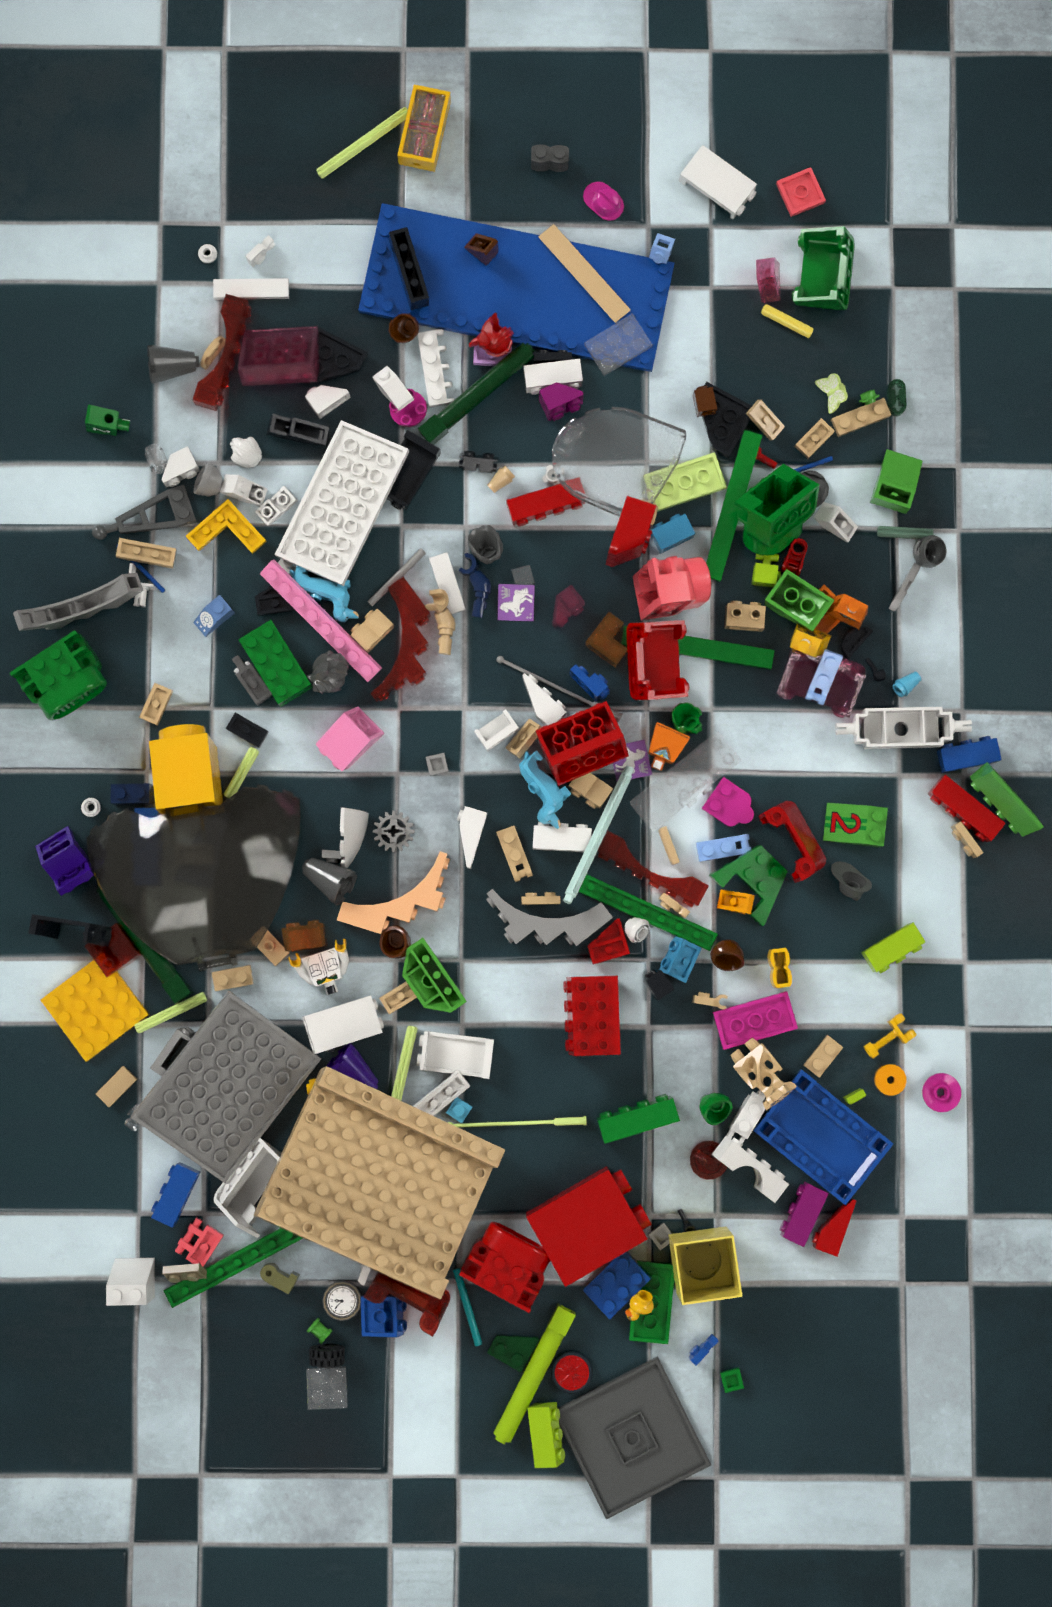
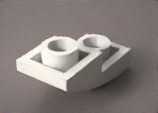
M283 486L271 499H267L255 513L269 526L289 510L298 499L286 486Z

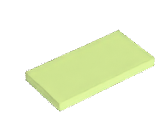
M715 452L643 476L650 499L656 503L658 511L727 489Z

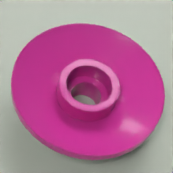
M937 1073L925 1081L922 1096L926 1105L932 1110L948 1112L954 1109L960 1102L961 1087L953 1076ZM938 1089L943 1090V1095L939 1096L937 1094Z

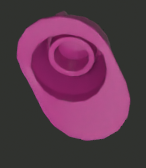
M594 182L585 188L583 194L584 202L599 217L611 221L621 216L624 203L617 191L603 182Z

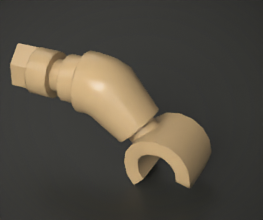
M443 589L429 590V595L432 596L434 603L426 604L425 607L429 611H435L434 616L437 622V629L441 636L438 638L439 653L451 655L452 639L450 637L453 636L455 631V619L447 608L449 603L448 595Z

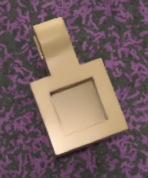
M699 992L698 996L693 995L692 1003L726 1009V1006L719 1004V1000L721 998L727 999L728 996L720 994L716 998H710V994Z

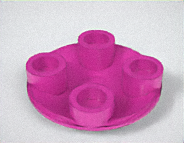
M407 389L414 400L400 411L391 402L389 408L390 415L397 424L404 427H412L419 424L425 418L427 404L421 394L413 389Z

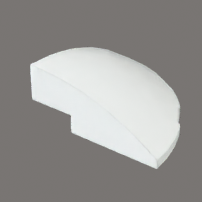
M341 807L340 832L341 836H344V840H340V855L343 857L341 867L348 868L361 847L368 825L369 813Z

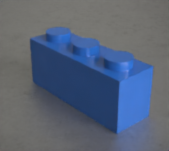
M990 736L981 737L978 742L973 743L972 739L961 741V745L953 746V743L945 744L942 746V749L937 751L941 773L981 766L986 762L989 764L996 763L1002 760L997 738L991 739Z
M181 1162L177 1163L176 1166L172 1165L168 1173L170 1179L168 1183L163 1184L159 1192L162 1196L159 1202L155 1201L151 1212H153L151 1218L173 1228L177 1224L201 1172Z

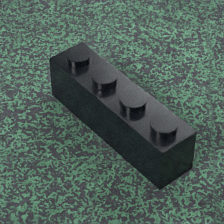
M408 228L390 231L389 243L410 310L429 306V295Z

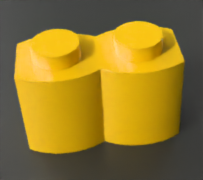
M786 948L770 949L767 958L771 967L770 982L773 988L790 987L792 984V974L788 968L790 963L788 950Z

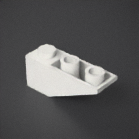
M524 673L522 675L536 718L545 726L562 719L566 715L564 704L559 700L555 702L550 697L552 694L545 687L541 689L537 685L538 681L531 674L527 676Z

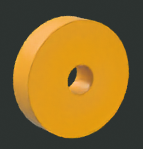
M886 1064L876 1071L874 1083L881 1093L893 1096L899 1094L905 1088L906 1075L899 1066ZM889 1076L893 1077L892 1083L887 1082Z

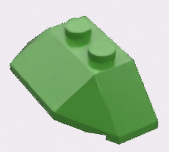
M421 938L407 948L402 976L424 1008L451 1013L467 1002L424 938Z

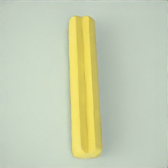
M765 304L761 311L762 315L807 338H810L814 329L768 304Z

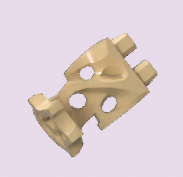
M751 1038L745 1043L746 1047L750 1050L748 1055L744 1056L740 1049L731 1054L735 1063L733 1067L751 1089L757 1087L764 1093L766 1101L763 1102V1105L768 1110L788 1096L797 1086L791 1081L783 1082L775 1074L776 1071L783 1070L764 1044H759L758 1041ZM765 1061H771L773 1068L769 1069L765 1065ZM750 1072L756 1075L755 1080L749 1078ZM766 1076L771 1079L770 1086L764 1085L763 1080Z

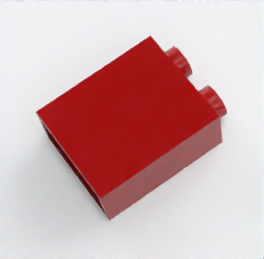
M606 1166L526 1212L528 1222L565 1287L648 1240L643 1230L652 1225L641 1204L631 1209L624 1195L632 1191V1188L621 1169L611 1174Z

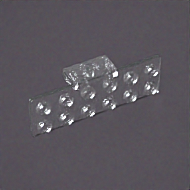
M717 731L631 800L630 805L651 831L654 832L686 805L690 808L696 803L698 795L701 793L706 795L713 789L711 785L737 765L741 758Z

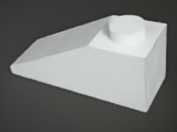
M465 806L464 810L460 809L457 821H460L459 825L466 866L471 869L487 813Z

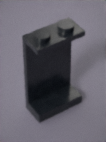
M32 914L29 934L58 939L61 924L85 928L83 942L109 947L112 937L111 927Z

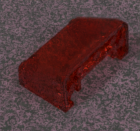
M379 1272L376 1273L364 1295V1298L373 1303H381L390 1293L423 1312L419 1321L420 1328L432 1337L437 1331L451 1299L446 1289L442 1298L438 1299Z

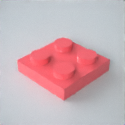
M811 167L776 182L790 217L826 202Z

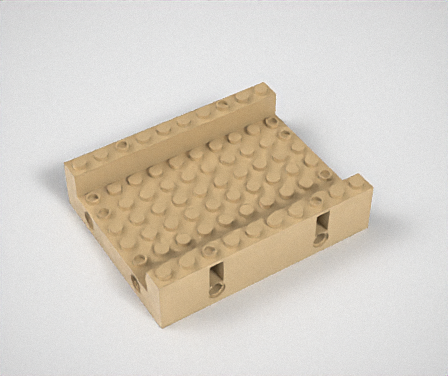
M326 1066L321 1068L253 1216L429 1296L441 1299L449 1282L445 1277L493 1168H498L505 1149Z

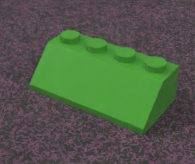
M988 762L970 776L973 781L971 786L977 792H983L985 795L983 799L990 807L994 805L998 809L996 813L1002 820L1006 818L1010 822L1008 827L1015 834L1019 832L1023 837L1044 827L1038 817Z

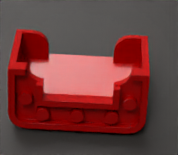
M685 620L628 624L626 632L629 690L632 699L656 700L688 697L689 683L685 678H680L678 639H683L687 632Z
M784 801L758 816L762 825L770 823L777 828L784 824L801 853L802 858L795 861V871L791 874L795 883L803 881L825 866L826 857L794 802Z

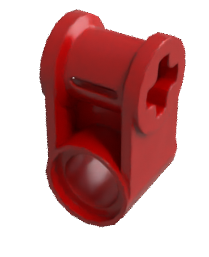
M798 538L792 541L782 563L781 572L788 569L799 577L808 547L805 540ZM793 545H801L803 549L802 552H795L793 549Z

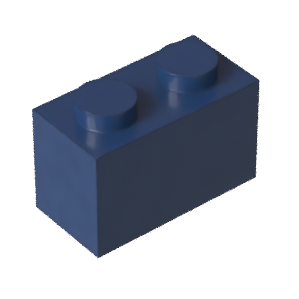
M150 783L111 784V804L154 805V786Z

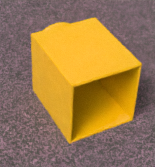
M183 724L160 730L159 740L149 741L156 810L167 821L224 813L217 746L208 733H206L205 727L195 724Z

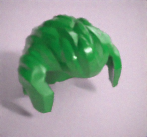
M687 702L677 704L672 711V722L676 730L683 734L691 733L695 735L701 732L702 724L699 717L702 715V711Z

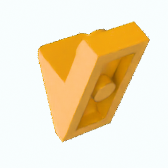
M721 889L717 908L740 914H751L755 895Z

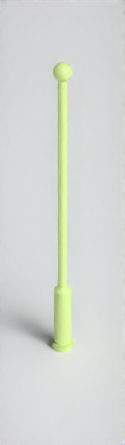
M586 1116L539 1121L459 1124L448 1122L456 1127L537 1124L587 1126Z

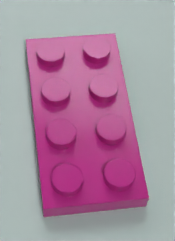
M787 991L712 1012L723 1050L743 1045L751 1038L757 1041L798 1029Z

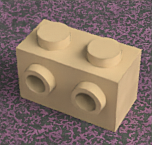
M741 601L727 603L724 629L762 632L765 625L766 606H761L759 602H750V605L742 604Z

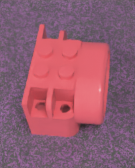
M671 556L665 560L652 558L632 576L641 621L677 615L683 610L699 608L709 600L711 595L709 568L701 557L683 559L682 557Z

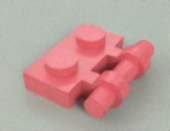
M196 1217L193 1223H190L187 1227L188 1231L185 1236L178 1241L179 1245L175 1252L182 1255L186 1249L189 1251V1254L185 1259L193 1264L200 1263L204 1267L224 1234L210 1225L201 1230L199 1227L203 1221ZM195 1234L199 1238L193 1246L190 1244V1241Z

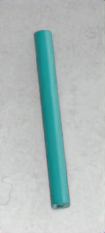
M460 1268L453 1269L474 1345H482L464 1279L459 1275Z

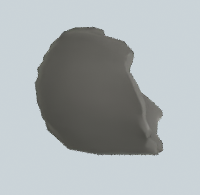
M483 525L473 529L468 535V546L478 561L484 564H491L500 558L503 552V543L499 533L492 526Z

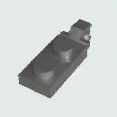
M238 655L232 658V661L237 666L234 670L235 675L257 706L273 696L249 661L244 663Z

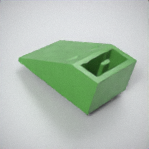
M886 449L870 503L906 514L911 508L923 460Z

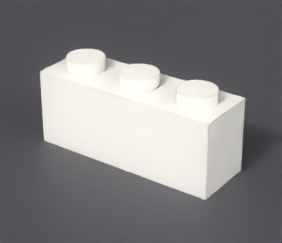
M580 359L524 365L526 393H531L532 395L539 394V390L556 382L578 389L583 384Z
M538 822V825H534L533 850L584 852L591 839L592 828H588V825L576 824V828L568 827L569 824L561 823L560 827L556 829L554 826H549V824Z

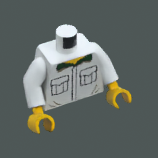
M343 939V945L337 944V940H335V948L300 959L298 953H295L297 959L294 961L288 957L290 965L295 968L303 980L310 985H315V987L324 985L327 995L338 992L335 981L343 978L342 975L346 973L349 963L346 939Z

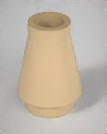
M506 466L500 467L487 486L495 493L513 482L512 479L515 476Z

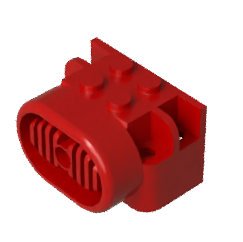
M491 1222L483 1237H479L473 1243L460 1268L459 1275L530 1313L531 1306L544 1283V1272L550 1259L544 1248L538 1243L500 1223Z

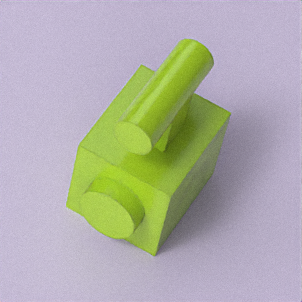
M756 554L755 559L763 561L754 565L752 585L773 588L781 578V571H778V565L770 564L771 561L778 562L779 554L768 556Z

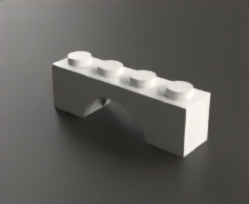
M725 1136L712 1155L732 1171L742 1166L753 1167L756 1175L754 1187L776 1203L789 1185L783 1180L785 1176L778 1170L771 1171V1165L765 1160L761 1159V1161H758L756 1159L757 1154L749 1148L746 1151L741 1148L743 1143L735 1137L731 1140Z

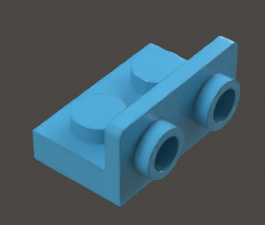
M675 936L669 944L668 952L662 959L659 970L686 983L702 948Z

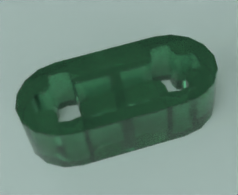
M900 379L892 380L887 387L888 408L893 416L902 415L907 406L906 386ZM895 384L898 388H901L897 396L895 389H892ZM896 400H898V406H902L899 411L893 408Z

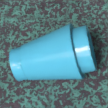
M913 672L896 680L892 686L893 690L899 697L907 696L922 678L917 672Z

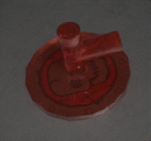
M703 1141L693 1148L690 1155V1165L693 1172L700 1178L706 1180L716 1179L726 1171L727 1166L712 1155L719 1143Z

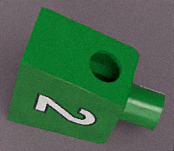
M88 405L85 426L87 432L117 436L118 430L129 432L130 420L121 419L118 411Z

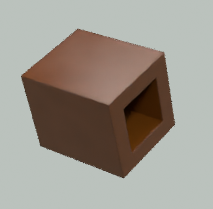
M700 386L696 388L692 395L696 416L702 417L716 414L717 405L713 387Z

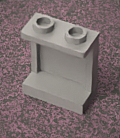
M189 1027L176 1029L150 1069L162 1076L169 1068L168 1062L185 1039L189 1042L196 1032Z

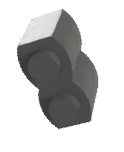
M540 144L531 147L532 170L547 171L550 169L555 172L568 170L569 148L567 146L555 145L549 147Z

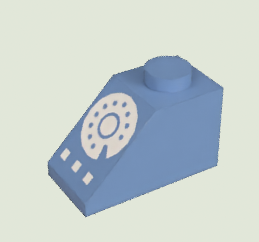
M219 595L204 607L193 623L207 637L234 615L235 612Z

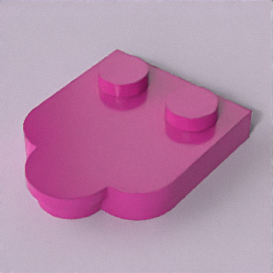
M725 777L721 779L701 808L729 827L735 826L738 823L747 824L754 817V811L750 807V795Z

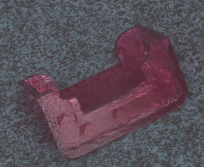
M791 648L777 688V694L784 699L794 698L795 695L805 698L822 655L813 657ZM842 658L823 704L831 707L835 716L850 718L866 677L865 667L859 663ZM815 688L814 692L821 694L822 689Z

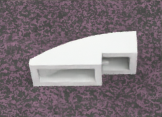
M448 553L429 558L438 588L445 590L448 595V610L451 614L464 611L465 606Z

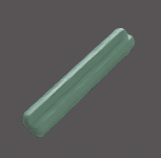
M878 526L877 528L878 537L921 539L934 535L933 529L892 526Z

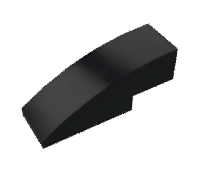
M272 414L266 435L325 446L329 427L295 417L288 418Z

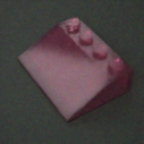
M318 326L244 330L238 364L242 386L317 382L319 370Z

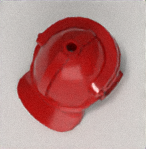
M495 312L484 323L481 333L468 345L469 348L479 345V348L485 350L488 355L500 357L510 351L513 344L511 336L514 332L511 330V327L507 328L506 326L501 327L499 325L498 313Z

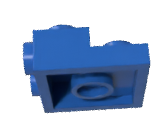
M575 664L570 669L569 675L594 701L598 699L604 700L610 692L607 686L608 681L601 674L597 675L596 673L589 678L588 671L583 666L578 667Z
M403 1295L361 1296L362 1336L400 1337L404 1335V1332L407 1330V1321L403 1318V1312L406 1311L407 1303L406 1300H403Z

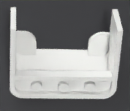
M259 1138L226 1183L223 1182L214 1195V1203L236 1227L256 1238L260 1234L252 1227V1224L258 1218L253 1216L256 1210L254 1205L263 1194L281 1156L280 1151Z

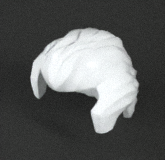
M248 437L247 439L233 438L229 444L233 450L232 461L241 467L254 468L262 459L261 449L253 437Z

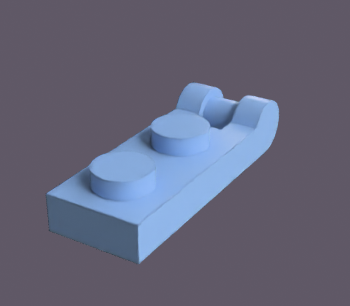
M824 649L805 699L818 701L817 703L820 705L824 704L843 655ZM815 688L822 689L821 694L815 693Z
M749 834L697 842L696 848L699 862L743 855L752 849L749 847ZM741 841L742 849H736L735 842Z

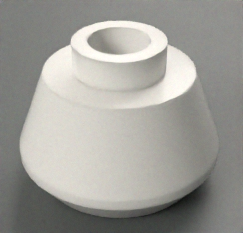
M634 917L625 923V933L633 943L641 942L649 933V922L645 919Z

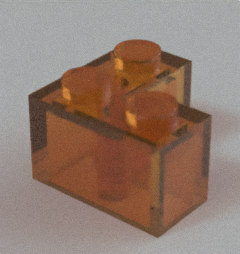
M608 612L588 638L585 646L616 668L626 655L628 649L614 639L622 629L624 622Z
M319 920L308 921V925L305 926L300 925L298 922L286 924V928H282L285 952L327 946L324 923H319Z

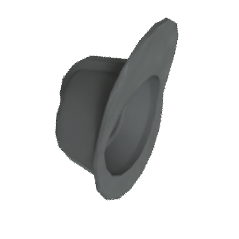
M841 861L832 864V874L839 881V889L843 895L858 901L864 892L872 888L871 881L851 864Z

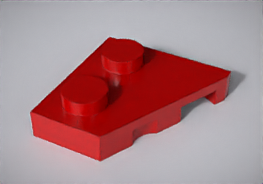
M620 918L616 919L587 946L593 965L630 954Z

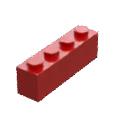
M577 478L506 500V505L513 526L518 525L520 527L528 524L530 520L540 521L547 518L546 516L550 514L556 516L563 514L564 510L570 508L572 510L582 508L586 499L580 480Z
M947 775L941 776L928 793L931 797L930 800L934 804L942 805L949 816L958 818L965 828L976 833L975 837L982 842L992 841L1006 824Z

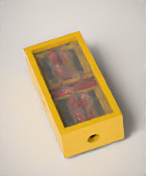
M413 85L397 155L400 165L435 172L451 105L450 92Z

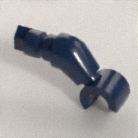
M465 553V558L472 561V566L467 570L461 567L459 571L465 576H470L469 580L474 587L473 591L475 592L474 597L476 600L473 603L471 617L482 618L483 610L487 609V602L485 601L488 599L489 594H491V582L481 570H478L479 563L472 554Z

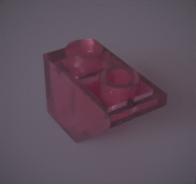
M775 257L756 260V275L761 302L780 301V263Z
M572 584L556 596L552 622L554 628L557 626L563 627L569 622V617L573 614L577 616L584 611L585 601Z

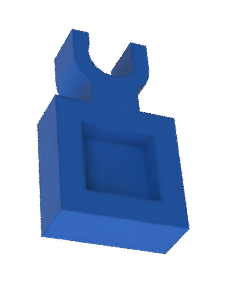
M711 1334L704 1343L695 1345L689 1352L691 1354L689 1356L690 1361L697 1366L709 1353V1350L719 1342L718 1339Z

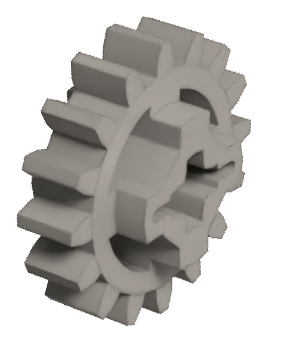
M395 811L392 812V815L385 812L386 817L379 816L381 822L374 823L378 827V829L373 830V833L378 834L374 840H380L381 842L378 846L382 847L385 845V851H388L389 848H392L393 853H395L396 848L403 851L402 846L409 847L407 841H413L410 834H414L415 831L410 830V827L414 824L407 823L410 818L408 816L402 818V812L399 815H396ZM390 820V824L386 828H382L384 823ZM398 820L402 821L406 828H401L398 825ZM395 827L403 832L396 833L395 837H393L391 833L385 831L392 830ZM382 835L390 838V844L384 841ZM406 835L405 839L398 843V839Z

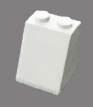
M116 1258L106 1285V1306L147 1305L155 1298V1258Z

